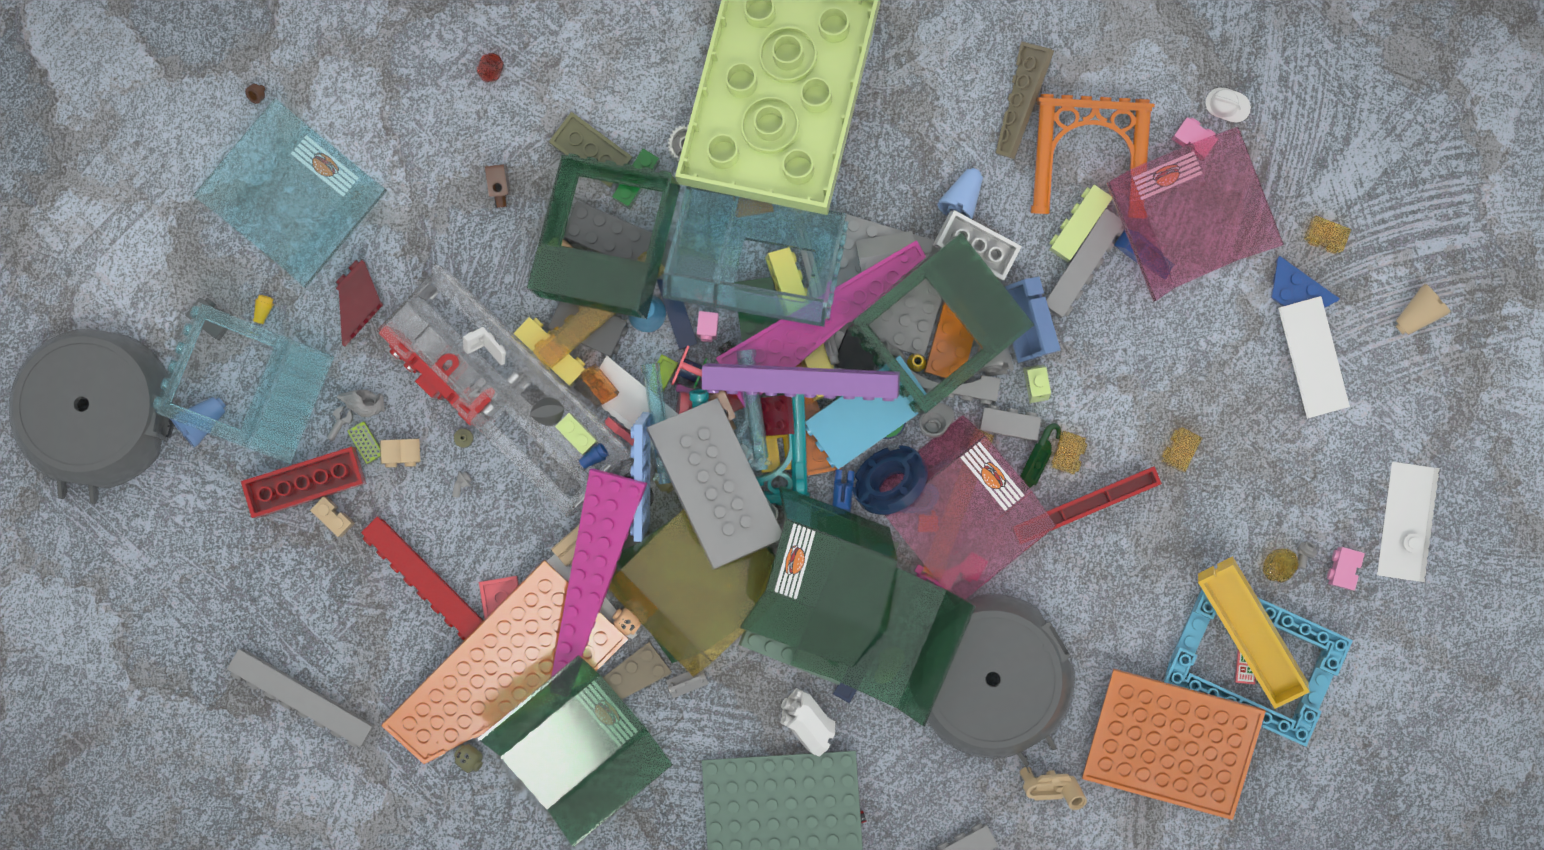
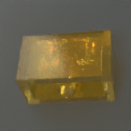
M1315 215L1311 218L1304 239L1312 246L1319 247L1320 245L1325 247L1327 252L1337 254V252L1344 251L1352 229Z
M1181 427L1178 430H1174L1170 438L1172 443L1170 447L1166 446L1161 457H1163L1162 463L1183 473L1186 472L1202 437Z
M1062 431L1050 468L1070 475L1079 472L1081 466L1079 458L1081 453L1084 454L1087 448L1086 438Z

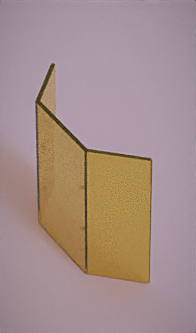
M683 508L612 578L608 590L625 608L639 619V622L694 677L723 653L782 595L780 594V589L785 575V568L778 593L775 592L782 564L766 548H762L713 570ZM789 575L787 576L783 593H784V591L786 590V586H787V583H788Z

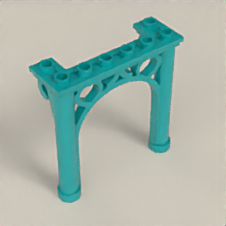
M696 389L689 392L692 408L709 402L707 390ZM796 394L795 397H792L795 434H789V451L785 460L772 472L756 477L760 486H763L764 482L767 481L770 491H763L770 503L786 505L791 502V508L796 507L798 500L811 505L807 483L804 394ZM790 461L792 467V477L788 473L784 472V470L789 465ZM779 475L786 478L788 484L783 488H775L772 486L771 481Z

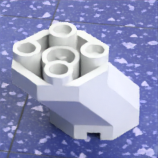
M796 688L781 704L783 710L780 723L792 730L806 750L820 757L830 746L827 743L829 738L833 739L835 735V721L826 716L810 694Z

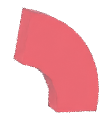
M608 417L605 420V424L614 433L633 446L634 439H631V432Z

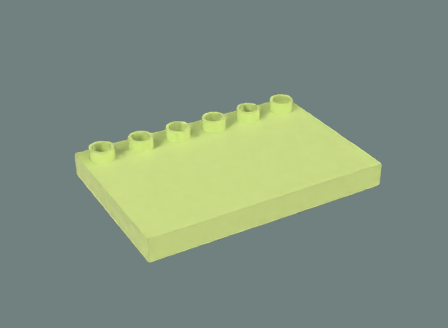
M721 0L675 175L677 183L828 215L876 23L880 0Z

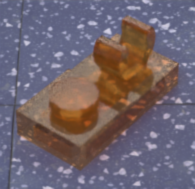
M596 363L580 373V377L602 404L618 396L619 391Z

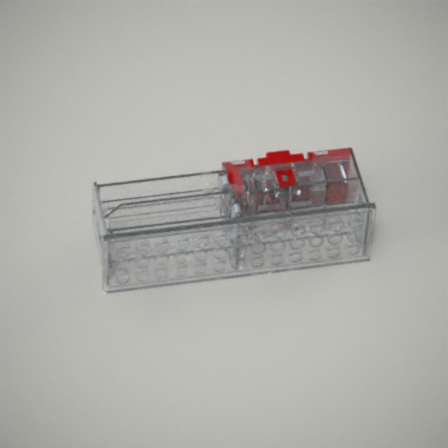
M435 263L431 267V275L376 331L390 344L391 350L389 352L395 358L405 362L403 365L411 373H421L415 382L431 398H437L438 400L447 399L458 411L457 414L468 425H474L566 517L576 515L583 508L589 470L596 468L592 465L584 469L579 463V459L583 455L554 426H545L535 421L530 415L533 406L521 394L534 383L548 397L557 399L563 405L564 413L566 415L571 413L598 440L596 444L602 443L608 451L610 459L599 469L601 471L616 474L628 461H634V458H631V448L452 272ZM438 290L478 329L484 327L488 333L490 332L494 336L495 341L504 347L506 356L517 366L506 379L476 350L469 354L464 351L463 337L427 301L429 298L433 299L439 293ZM504 411L582 486L571 499L494 424L495 420Z

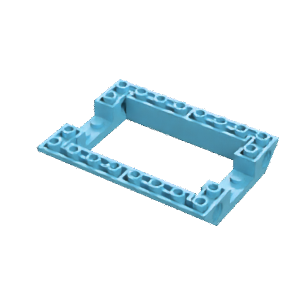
M1201 590L1170 658L1164 682L1265 709L1266 712L1261 727L1307 747L1322 711L1319 708L1333 676H1338L1353 640L1258 598L1276 629L1322 649L1308 680L1310 692L1301 696L1291 719L1188 673L1190 666L1194 665L1197 658L1195 653L1210 619L1213 620L1216 615L1215 609L1204 591Z

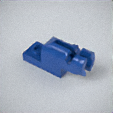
M835 470L831 514L850 522L855 471H848L847 481L842 483V470Z

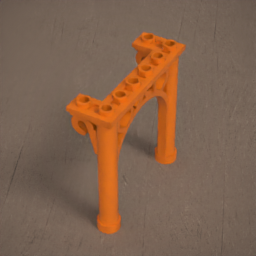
M1040 94V97L1036 99L1037 105H1040L1034 196L1030 213L1050 214L1053 154L1058 141L1067 132L1079 126L1100 125L1118 133L1129 148L1130 170L1126 218L1145 219L1144 199H1140L1145 193L1141 195L1138 193L1144 190L1145 187L1137 190L1136 187L1145 184L1146 181L1136 186L1134 182L1146 178V175L1134 181L1132 177L1147 171L1150 118L1152 107H1155V104L1150 103V99H1135L1134 103L1130 102L1131 98H1119V102L1111 101L1112 97H1100V101L1092 100V96H1081V99L1078 100L1073 99V95H1061V99L1054 98V94ZM1055 106H1061V108L1057 109V111L1055 112ZM1074 107L1091 108V112L1087 116L1082 117L1083 121H1079V113ZM1099 109H1116L1110 116V123L1106 122L1107 118L1101 116ZM1130 110H1135V116ZM1062 111H1071L1074 113L1075 119L1073 123L1066 126L1059 121V114ZM1118 114H1127L1130 117V124L1120 129L1115 124L1114 119ZM1095 116L1098 120H1090V119H1092V118ZM1055 121L1062 130L1053 139ZM1134 126V137L1132 143V141L1125 132L1132 129V127Z

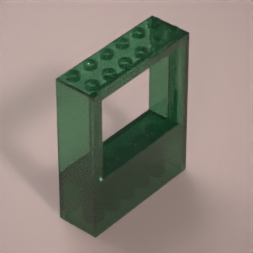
M572 153L561 155L527 288L539 298L647 319L681 186L668 171L653 172L652 169L647 167L637 169L630 164H623L621 166L616 165L615 162L610 160L600 162L593 157L584 159ZM579 176L663 192L645 262L561 246Z
M962 233L951 238L847 323L850 326L848 327L849 332L854 337L858 336L862 341L860 343L861 347L874 356L872 360L878 367H882L885 371L900 372L899 394L902 398L906 397L910 402L908 405L912 411L919 414H926L1034 326L1033 322ZM925 279L928 280L982 348L926 395L921 392L869 326L870 323Z

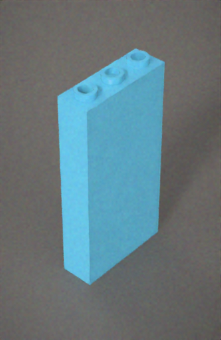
M900 355L877 370L900 372V388L897 399L894 398V401H883L882 398L863 400V397H855V399L849 400L843 399V396H840L805 421L807 433L810 436L814 435L818 440L815 444L821 452L825 450L829 456L826 459L832 468L836 466L837 469H840L933 404Z

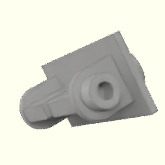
M702 666L666 680L673 698L709 684Z

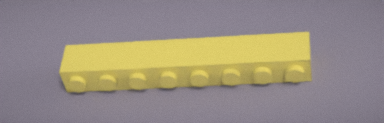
M790 247L768 253L765 260L786 317L809 303V293L807 288L803 287V276L801 271L797 270L795 264L797 262L794 252H791ZM824 343L801 361L802 367L834 369L830 359L827 357ZM816 395L813 399L814 401L823 399L824 395Z

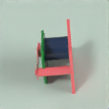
M687 345L671 385H674L677 376L694 382L693 389L695 390L699 378L702 377L703 365L685 358L690 347Z

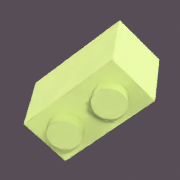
M568 413L555 426L582 455H585L598 442L571 413Z

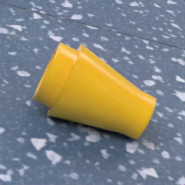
M259 294L258 298L255 299L254 322L264 324L274 306L273 298Z
M919 353L911 354L907 360L908 368L913 372L922 371L926 366L925 357ZM914 359H920L921 363L915 364Z

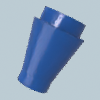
M602 443L594 444L579 459V463L586 469L606 460V457L609 456L608 451Z

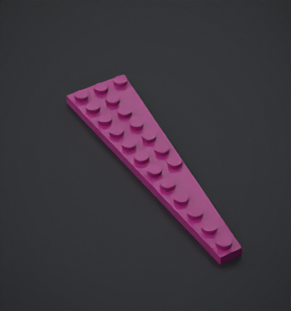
M917 240L716 357V360L719 364L797 366L926 258ZM738 391L737 396L744 408H746L764 392H758L757 395H747L744 391Z
M593 468L589 470L549 691L566 696L571 691L584 650L590 640L591 631L595 626L597 615L601 610L616 570L617 561L620 559L623 545L629 535L630 526L634 521L636 510L646 489L647 483Z

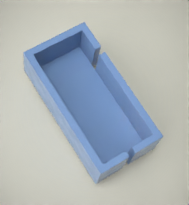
M1040 277L1024 279L997 289L1018 363L1061 350L1046 297H1042L1044 290Z

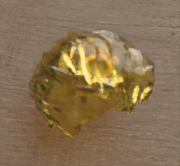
M1289 549L1273 550L1264 561L1263 573L1268 580L1283 583L1292 578L1298 570V557Z

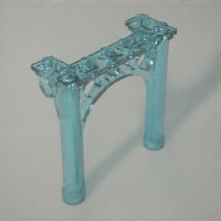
M756 349L736 352L739 365H756ZM660 363L640 365L641 373L644 374L651 426L667 419ZM742 391L745 420L736 437L739 443L747 446L748 452L745 455L747 459L753 453V459L748 460L750 467H755L756 471L766 470L768 465H772V461H770L768 455L760 392L757 395H747L746 392ZM748 425L751 445L748 441L741 439V437L746 432ZM654 447L657 473H654L653 481H658L659 484L671 483Z

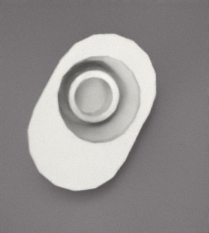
M1216 88L1206 98L1207 110L1215 117L1237 123L1245 120L1250 113L1251 106L1249 100L1239 92L1227 88Z

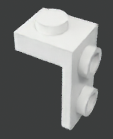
M484 327L463 336V349L467 354L484 346L500 365L505 364L506 351L504 347L499 345L495 341L494 336L490 332L488 333Z

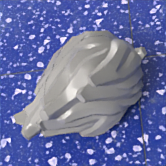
M364 389L337 395V398L341 399L348 409L353 410L361 417L368 418L379 414L381 411H385L384 397L380 393L375 395Z

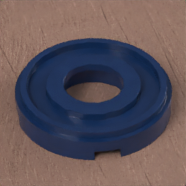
M899 445L900 449L889 450L887 447L874 453L860 466L855 475L857 481L855 487H853V494L863 509L872 514H893L905 509L920 496L926 485L928 470L926 463L915 449ZM894 474L904 475L903 480L896 487L881 492L882 483L889 476Z

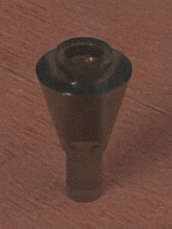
M582 375L574 381L576 385L573 388L588 400L590 399L597 409L603 405L596 396L589 376L584 377Z

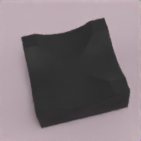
M846 329L838 349L839 363L834 366L850 370H874L884 342L851 329Z

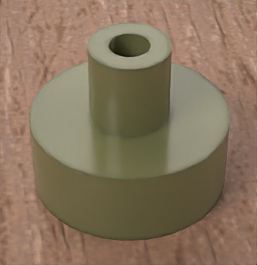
M459 429L454 434V442L461 448L471 446L474 441V436L468 429Z

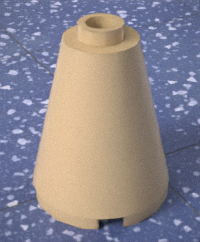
M1425 283L1397 318L1396 322L1398 324L1395 327L1402 334L1407 333L1410 335L1448 315L1451 311Z

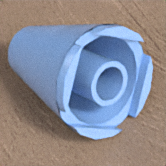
M975 168L967 169L940 198L937 204L939 210L946 216L950 211L955 210L973 219L983 180L981 172Z

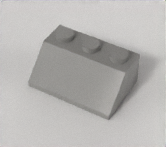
M912 231L855 241L860 271H865L913 243ZM919 264L912 270L919 269Z

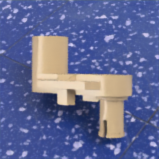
M1024 767L1020 770V775L1025 782L1023 789L1027 797L1035 801L1065 798L1069 808L1072 810H1079L1086 805L1087 799L1074 776L1056 774L1054 770H1050L1046 773L1047 775L1035 778L1030 767Z

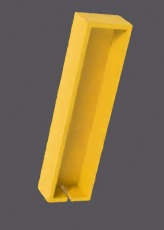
M1233 556L1218 563L1216 569L1212 566L1198 573L1199 585L1274 709L1309 693L1307 679Z

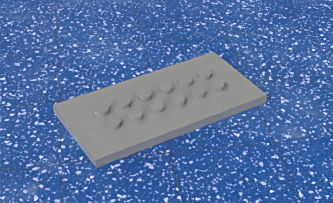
M718 398L647 427L646 430L713 570L785 538Z

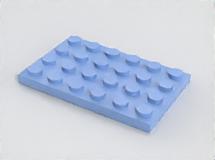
M643 412L638 417V420H636V423L633 424V427H631V439H634L633 446H631V458H634L633 466H631V478L647 483L641 502L636 510L633 524L630 527V534L634 536V542H642L650 527L651 439L646 429L651 426V412Z

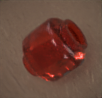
M495 53L485 54L479 61L477 74L485 82L497 81L503 71L504 62Z

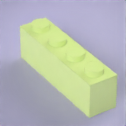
M1093 185L1091 189L1086 188L1081 195L1084 198L1080 204H1075L1071 210L1072 217L1070 220L1067 218L1060 226L1062 229L1059 236L1055 234L1049 243L1052 245L1049 250L1066 262L1072 259L1113 198L1096 185Z

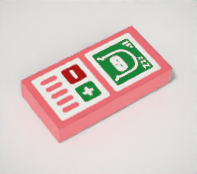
M1238 649L1235 682L1255 685L1256 677Z

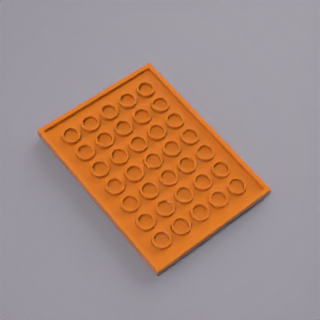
M1113 668L1082 779L1233 820L1266 711L1262 708Z

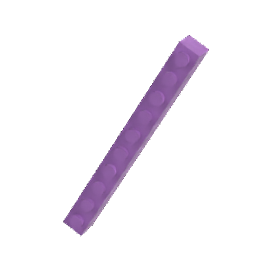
M705 363L702 366V390H707L708 393H719V390L727 391L728 394H738V391H744L747 395H757L758 392H765L767 396L785 393L787 397L804 394V397L807 398L824 395V398L833 399L835 396H843V399L849 400L855 399V397H863V400L882 398L883 401H894V398L897 399L899 396L900 372L716 363Z

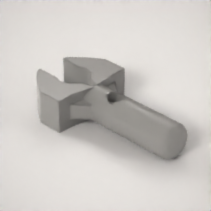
M341 406L333 412L336 422L327 436L330 441H334L343 424H351L353 420L352 410H349L347 416L342 418L341 413L345 406Z

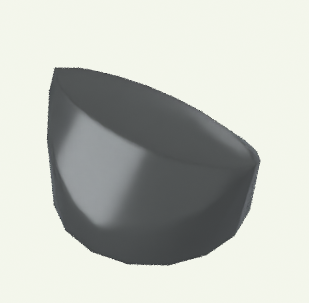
M546 397L533 406L530 415L542 425L553 426L562 419L564 407L557 399Z

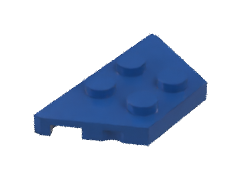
M1281 256L1276 259L1277 265L1271 298L1281 306L1291 305L1320 296L1322 297L1324 308L1339 301L1340 298Z

